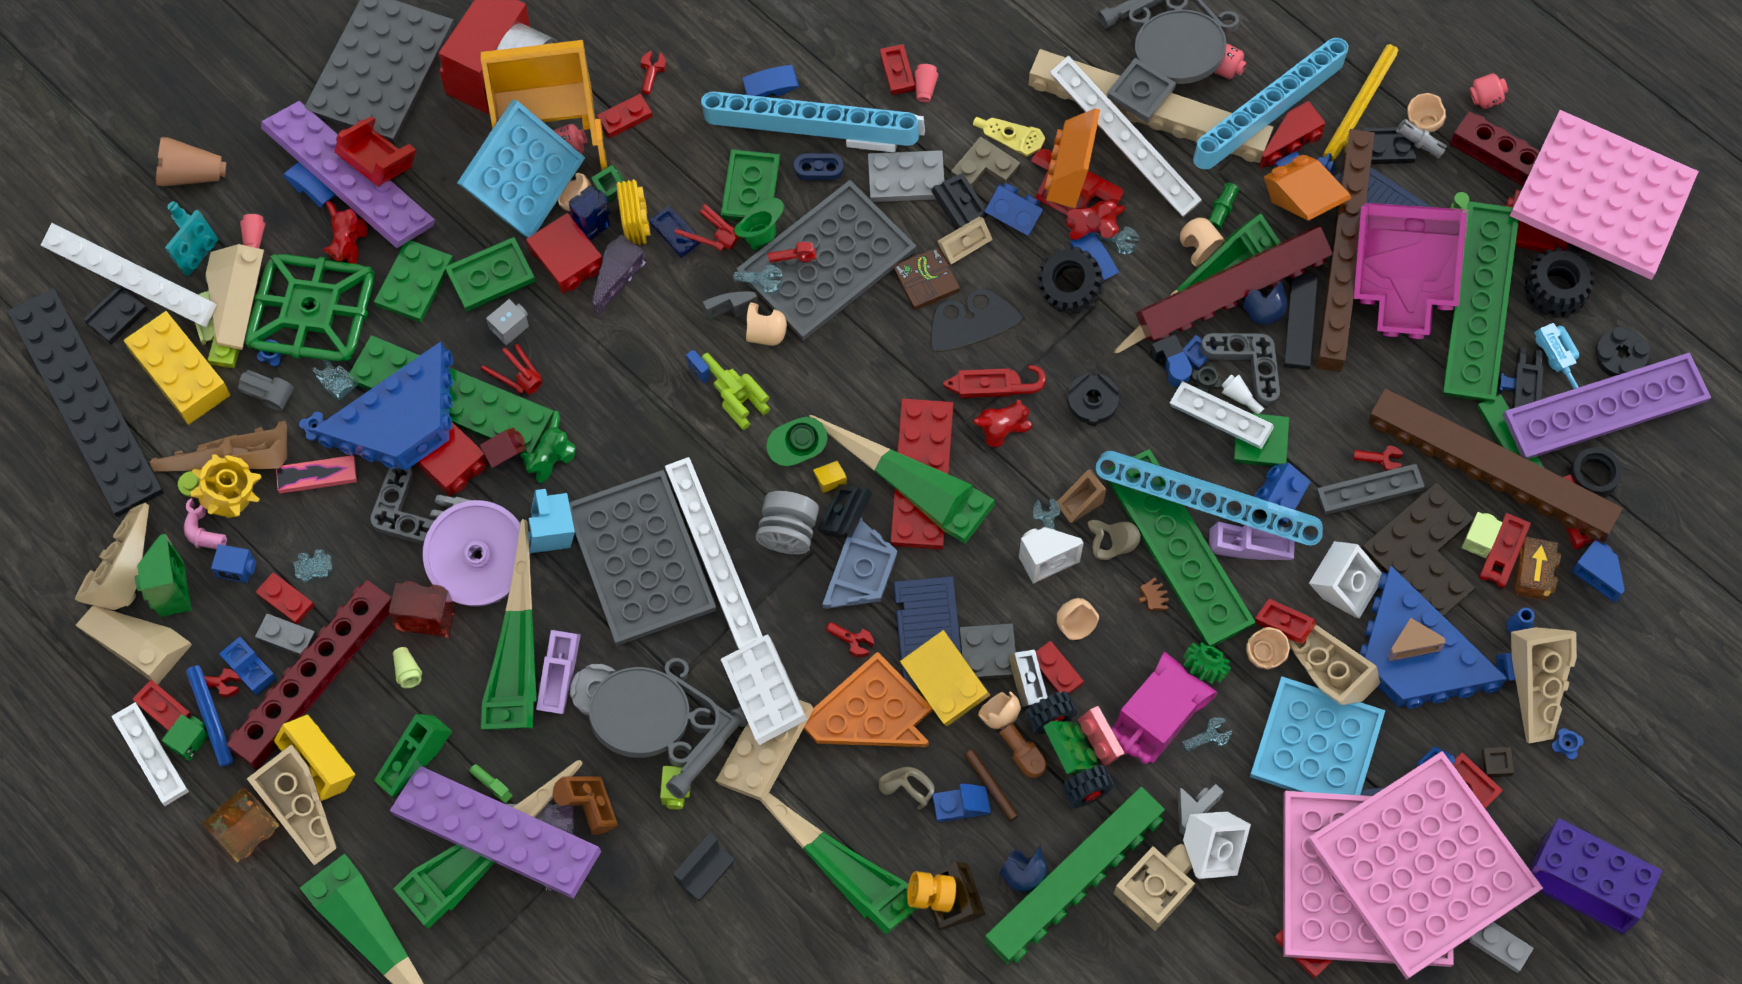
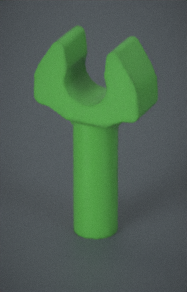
M477 764L471 767L470 773L488 787L500 801L506 804L513 795L508 792L509 789L497 778L491 777Z

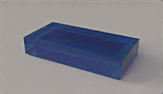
M670 206L650 219V224L681 258L701 244V242L683 237L674 232L675 229L695 234Z

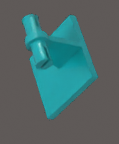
M170 202L167 208L172 213L171 217L180 230L167 244L165 249L182 273L189 277L219 239L200 211L195 210L192 215H189L184 209L179 207L177 202Z

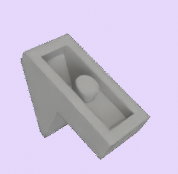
M1215 784L1210 790L1207 787L1204 788L1195 798L1198 802L1180 788L1178 793L1179 832L1183 836L1190 814L1207 813L1221 799L1224 791Z

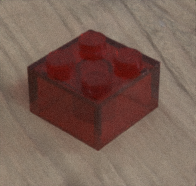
M405 581L404 584L395 583L389 615L397 631L449 638L456 608L449 591L445 587L440 585L424 587L412 581Z

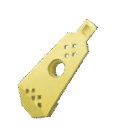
M976 117L973 122V126L983 129L984 135L1026 157L1041 150L1045 142V136L1038 128H1029L996 118H990L986 121ZM1006 129H1011L1013 131V134L1006 135L1004 131Z

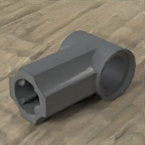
M247 370V372H243L239 379L238 390L261 400L273 410L282 411L294 391V387L281 378L275 377L272 380Z

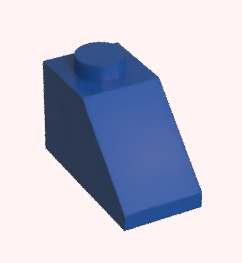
M1595 540L1571 572L1616 603L1625 591L1618 556L1613 553V550L1608 545Z

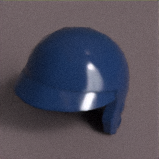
M1280 282L1267 298L1255 289L1249 291L1243 304V310L1246 311L1248 317L1254 323L1270 325L1283 317L1287 309V298L1284 294L1283 283Z
M1041 845L1031 858H1027L1022 851L1017 849L1011 851L999 875L1002 876L1012 890L1029 892L1034 890L1045 879L1047 863L1042 855Z

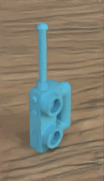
M1552 323L1534 332L1536 343L1544 349L1549 358V366L1556 370V372L1562 371L1567 376L1573 389L1579 388L1569 368L1577 363L1575 360L1579 358V352L1563 326L1556 327Z

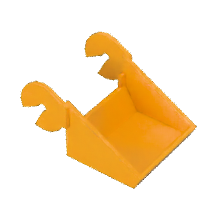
M583 40L481 52V64L492 129L512 99L519 101L542 122L582 118L583 130L590 129L593 146L598 145L601 170L603 171L607 168L601 119H595L592 89Z

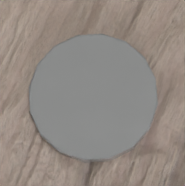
M591 664L574 675L570 684V696L574 706L582 714L589 716L591 696L603 679L616 672L612 667L604 664Z

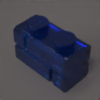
M588 186L580 192L581 195H576L569 201L572 219L591 241L598 236V232L602 233L610 226L608 216L611 212L606 206V203L609 202L606 195L601 190L596 191L593 186Z

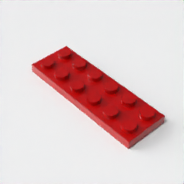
M902 399L898 453L948 474L953 402ZM895 489L891 545L943 549L944 531Z

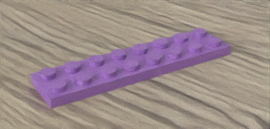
M300 101L261 122V129L396 248L434 226L435 219L392 181L389 180L378 187L334 153L338 134L312 111L307 110Z
M1689 352L1507 410L1503 413V418L1521 457L1528 460L1708 402L1711 396Z
M422 766L411 776L390 809L394 816L571 898L575 897L601 853L600 848L592 843Z

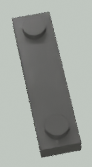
M1417 464L1320 487L1317 488L1316 495L1323 514L1328 515L1424 490L1425 486Z

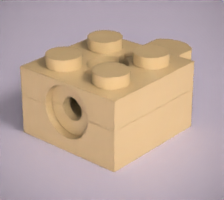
M1179 844L1175 846L1166 856L1162 855L1155 847H1152L1116 885L1114 895L1155 931L1192 892L1195 885L1186 876L1192 869V864L1185 845Z

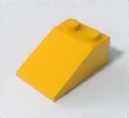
M944 630L900 661L945 726H949L990 696L987 689Z

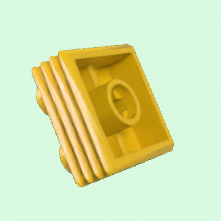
M634 179L632 182L628 180L627 182L623 181L620 183L618 181L616 186L627 246H636V244L640 246L641 243L645 245L647 243L646 236L651 234L643 187H637V182Z

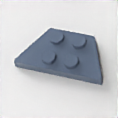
M862 517L852 538L848 536L846 538L822 604L823 608L828 609L881 602L897 557V550L891 544L885 542L875 529L872 530L864 523Z

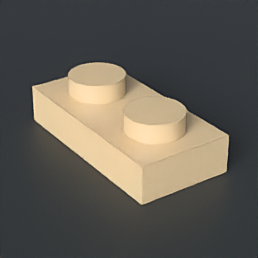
M977 217L938 240V243L947 263L953 264L993 239L984 219Z

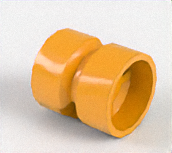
M914 871L910 877L907 890L909 907L927 909L930 905L932 910L949 912L955 900V879L952 876L936 875L933 878L931 873Z

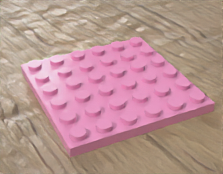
M1560 110L1510 216L1652 280L1699 171Z
M1443 751L1308 838L1313 849L1406 980L1543 889Z
M1296 791L1284 792L1283 957L1394 963L1308 841L1310 836L1372 796ZM1453 949L1428 966H1453Z

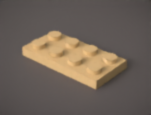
M799 700L807 719H809L814 708L811 704ZM808 720L761 745L755 740L748 723L717 777V783L764 802Z

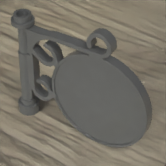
M1127 0L1114 8L1105 7L1097 12L1098 20L1105 29L1115 25L1119 18L1124 19L1129 16L1130 25L1135 28H1141L1135 40L1136 58L1176 82V84L1193 83L1214 73L1225 58V33L1235 32L1239 27V17L1235 12H1222L1219 14L1218 19L1202 0L1191 1L1203 13L1187 10L1188 0H1183V4L1180 6H1174L1170 3L1171 0H1166L1167 12L1158 14L1151 18L1149 9L1165 0ZM1142 12L1143 15L1146 16L1144 19L1141 20L1134 18L1136 15ZM1224 20L1234 21L1230 25L1223 24L1222 22Z
M673 658L667 661L665 673L651 668L632 667L610 674L597 685L590 699L589 722L594 735L605 747L627 757L645 758L667 751L670 763L676 767H683L681 773L674 775L666 784L667 790L676 798H684L690 791L691 782L724 746V742L737 727H745L748 724L742 707L732 709L728 713L717 706L709 697L684 682L688 677L689 666L683 659ZM678 666L684 672L678 678L669 671L670 668ZM685 692L711 709L715 716L714 725H700L695 721V718L699 716L709 718L710 710L707 708H697L689 713V703ZM688 724L698 733H708L692 752V747L688 743L678 742L684 735ZM677 750H683L689 755L684 759H678L673 753Z

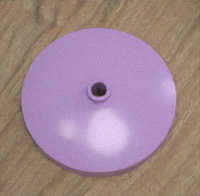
M466 501L445 510L429 528L423 546L424 568L433 586L448 599L466 606H486L506 598L509 595L520 522L502 506L488 501ZM482 551L481 559L475 558L476 552Z

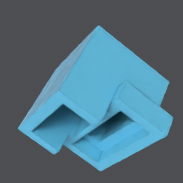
M546 489L535 490L531 507L532 518H529L531 532H528L530 553L571 548L575 531L567 493L547 496Z

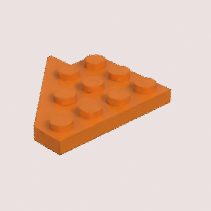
M877 652L814 707L803 730L817 744L927 747L929 741L915 726L933 711V708Z

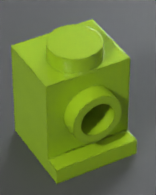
M663 766L660 798L662 805H667L666 807L669 809H682L685 797H690L689 791L683 799L676 798L666 788L667 782L674 775L680 774L683 767Z

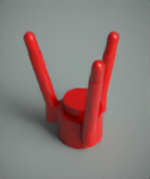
M706 204L702 206L703 209L700 210V213L719 228L714 235L717 242L679 229L674 231L683 237L713 246L719 251H722L724 247L731 250L739 239V236L734 232V228L728 225Z
M515 344L514 347L527 368H524L506 348L502 349V352L520 371L516 376L517 383L484 365L481 366V370L511 386L520 395L524 392L528 395L534 393L543 382L542 376L535 370L518 344Z

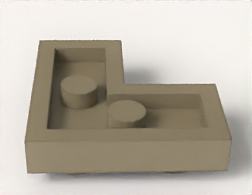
M980 136L951 170V176L954 177L963 173L973 187L981 176L987 172L1005 184L1018 171L1020 162Z

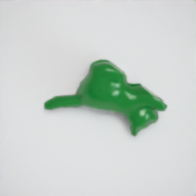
M558 411L553 412L549 429L542 435L536 449L532 453H521L526 472L537 473L536 480L538 483H543L549 478L557 461H563L567 464L575 456V445L569 442L567 434L558 428L560 423Z

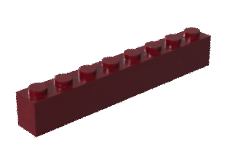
M1321 226L1312 227L1135 312L1146 339L1158 342L1170 337V332L1176 329L1181 332L1192 327V322L1199 318L1201 321L1215 316L1214 311L1222 307L1224 310L1238 305L1236 300L1243 297L1246 298L1252 289L1259 291V289L1266 286L1268 289L1274 288L1286 276L1294 278L1303 274V268L1312 265L1314 268L1326 263L1325 258L1333 253Z

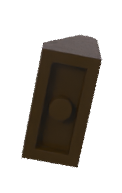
M955 861L931 873L933 878L936 875L954 877L956 896L962 913L946 919L944 912L931 909L938 931L975 920L985 915L968 863Z

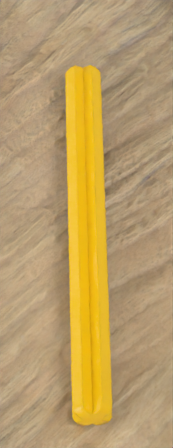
M1391 44L1386 45L1325 149L1323 157L1331 153L1332 161L1336 160L1345 145L1349 130L1355 128L1397 56V47Z

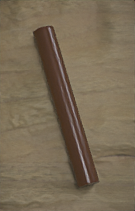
M973 749L969 750L964 756L1010 822L1015 820L1019 815Z

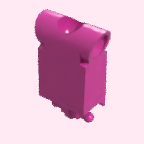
M1164 652L1155 672L1151 674L1121 709L1119 717L1111 730L1125 755L1130 754L1132 757H1138L1144 764L1154 763L1193 714L1210 703L1218 692L1204 681H1200L1199 678L1188 674L1182 664Z

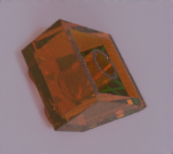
M245 787L241 788L201 823L236 862L248 857L253 852L254 847L262 840L270 838L279 826V823Z

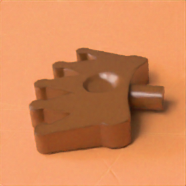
M1154 577L1140 587L1139 591L1143 597L1138 598L1139 603L1146 602L1148 611H1167L1168 606H1163L1162 604L1168 603L1169 598L1161 597L1167 595L1168 591H1158L1163 587V584L1152 585L1157 580Z

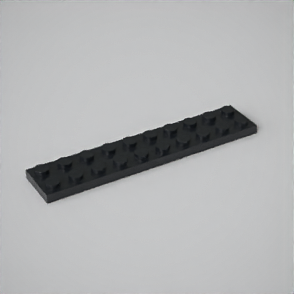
M53 288L9 310L8 313L115 516L119 517L131 508L163 494L164 492L55 289Z

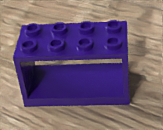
M1560 818L1556 820L1543 836L1529 866V870L1543 887L1539 892L1623 935L1641 919L1662 872L1661 869Z

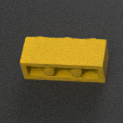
M309 715L282 725L274 742L281 751L293 745L309 766L320 801L346 791L355 773Z

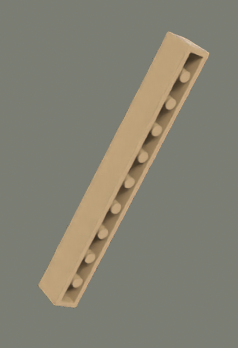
M1040 49L1030 71L1029 86L1038 91H1046L1057 95L1059 98L1074 101L1050 75V71L1061 63L1065 57ZM1074 61L1107 97V92L1120 76ZM1171 93L1147 123L1111 101L1130 122H1139L1148 125L1154 130H1163L1173 134L1175 137L1186 138L1196 143L1200 137L1232 114ZM1267 125L1231 154L1243 157V159L1249 162L1255 161L1260 163L1262 154L1270 141L1273 127Z

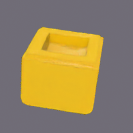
M838 461L813 469L822 493L836 489L838 485H847V477Z

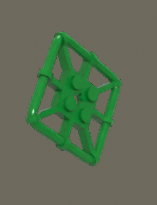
M289 254L271 255L264 268L258 292L253 298L254 306L246 330L245 344L248 348L292 355L296 359L307 357L328 361L344 360L347 362L351 359V355H353L356 349L363 321L367 319L368 312L366 309L374 283L375 272L371 267L327 260V257L321 256L317 259ZM284 264L316 268L312 281L294 279ZM275 269H278L288 283L285 297L268 295ZM326 270L353 274L336 285L321 283ZM363 281L357 307L337 305L340 294ZM310 302H313L315 306L313 309L306 310L304 308V305L308 306ZM267 305L282 307L278 319L257 330L264 307ZM334 315L353 317L346 346L342 344L331 329ZM284 327L298 329L294 345L262 341ZM307 331L325 333L338 351L303 347Z

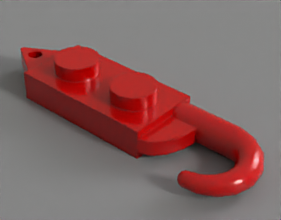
M1029 365L1028 369L1038 374V381L1030 384H1021L1019 375L1010 369L959 370V374L945 381L943 387L959 394L960 398L1033 394L1043 389L1046 384V375L1040 367Z

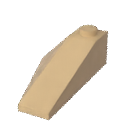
M237 244L210 253L205 276L208 283L209 300L217 304L212 314L216 345L239 350L243 348L264 252L262 249Z
M143 503L129 510L113 535L116 541L106 550L102 551L99 556L103 559L95 572L92 570L88 572L75 600L110 610L129 606L136 597L134 592L136 590L135 575H138L137 565L143 556L149 510L148 504Z
M94 605L76 624L80 630L148 680L154 681L157 685L192 645L171 628Z
M1317 625L1302 645L1288 639L1290 648L1320 691L1340 705L1362 702L1380 684L1376 665Z
M1536 627L1511 632L1512 662L1526 742L1534 743L1553 739L1562 710L1560 703L1563 692L1568 690L1570 683L1567 681L1570 668L1571 666L1574 667L1577 658L1576 632Z
M290 745L247 778L313 865H316L337 848L309 766L293 745Z

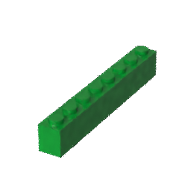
M1141 786L985 936L984 943L1007 966L1013 961L1015 963L1021 961L1028 953L1026 948L1032 942L1038 944L1047 935L1046 929L1052 923L1058 925L1066 917V909L1072 904L1075 907L1079 905L1087 896L1085 891L1091 885L1096 888L1106 878L1104 873L1110 867L1116 869L1126 858L1124 854L1130 848L1134 851L1145 840L1143 835L1149 829L1154 832L1164 822L1162 817L1165 809Z

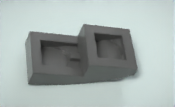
M733 292L712 297L703 301L704 314L709 321L731 310L735 318L748 312L750 303L758 304L757 295L755 292Z

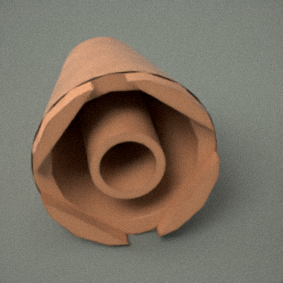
M161 137L156 173L157 186L216 182L220 180V176L225 177L226 162H222V156L169 137Z

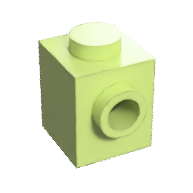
M1477 512L1462 545V549L1487 558L1503 522L1498 521L1491 514Z

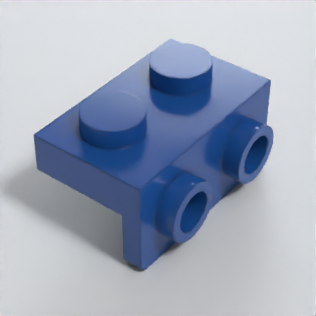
M1006 182L1004 186L998 184L984 212L1029 236L1043 211L1042 207L1038 206L1040 201L1028 194L1026 198L1018 195L1019 189Z
M1290 463L1275 465L1267 472L1266 481L1258 489L1254 497L1295 510L1311 481ZM1284 517L1279 519L1278 522L1280 524H1287L1290 519Z

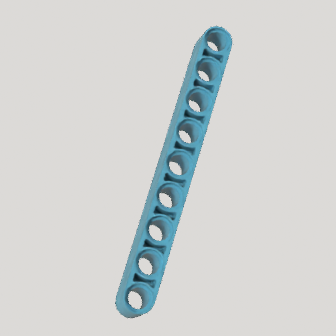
M1340 38L1328 40L1200 137L1193 157L1194 164L1200 169L1214 167L1343 67L1349 47L1347 42Z
M709 92L701 99L704 118L706 122L713 125L905 146L913 145L919 139L918 119L909 112L723 92Z
M1106 451L1101 454L1096 464L1097 474L1105 480L1305 545H1315L1322 538V522L1317 517L1114 451ZM1111 460L1116 468L1114 470H1107L1103 467L1102 462ZM1136 468L1141 476L1139 478H1131L1127 470ZM1160 476L1164 478L1166 484L1161 487L1156 486L1152 478ZM1182 484L1190 487L1191 492L1186 495L1181 494L1177 487ZM1212 493L1216 496L1217 500L1208 503L1204 501L1202 495ZM1231 501H1237L1241 504L1242 508L1238 511H1232L1227 504ZM1257 509H1262L1267 513V517L1257 519L1253 512ZM1286 517L1293 524L1290 527H1282L1278 520ZM1314 526L1318 532L1310 536L1304 532V528Z

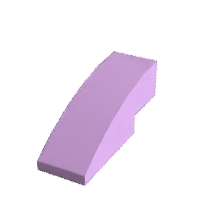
M1217 522L1209 529V547L1214 554L1258 560L1294 559L1295 541L1247 525L1240 527Z
M551 630L547 657L545 656L536 710L564 714L581 634Z

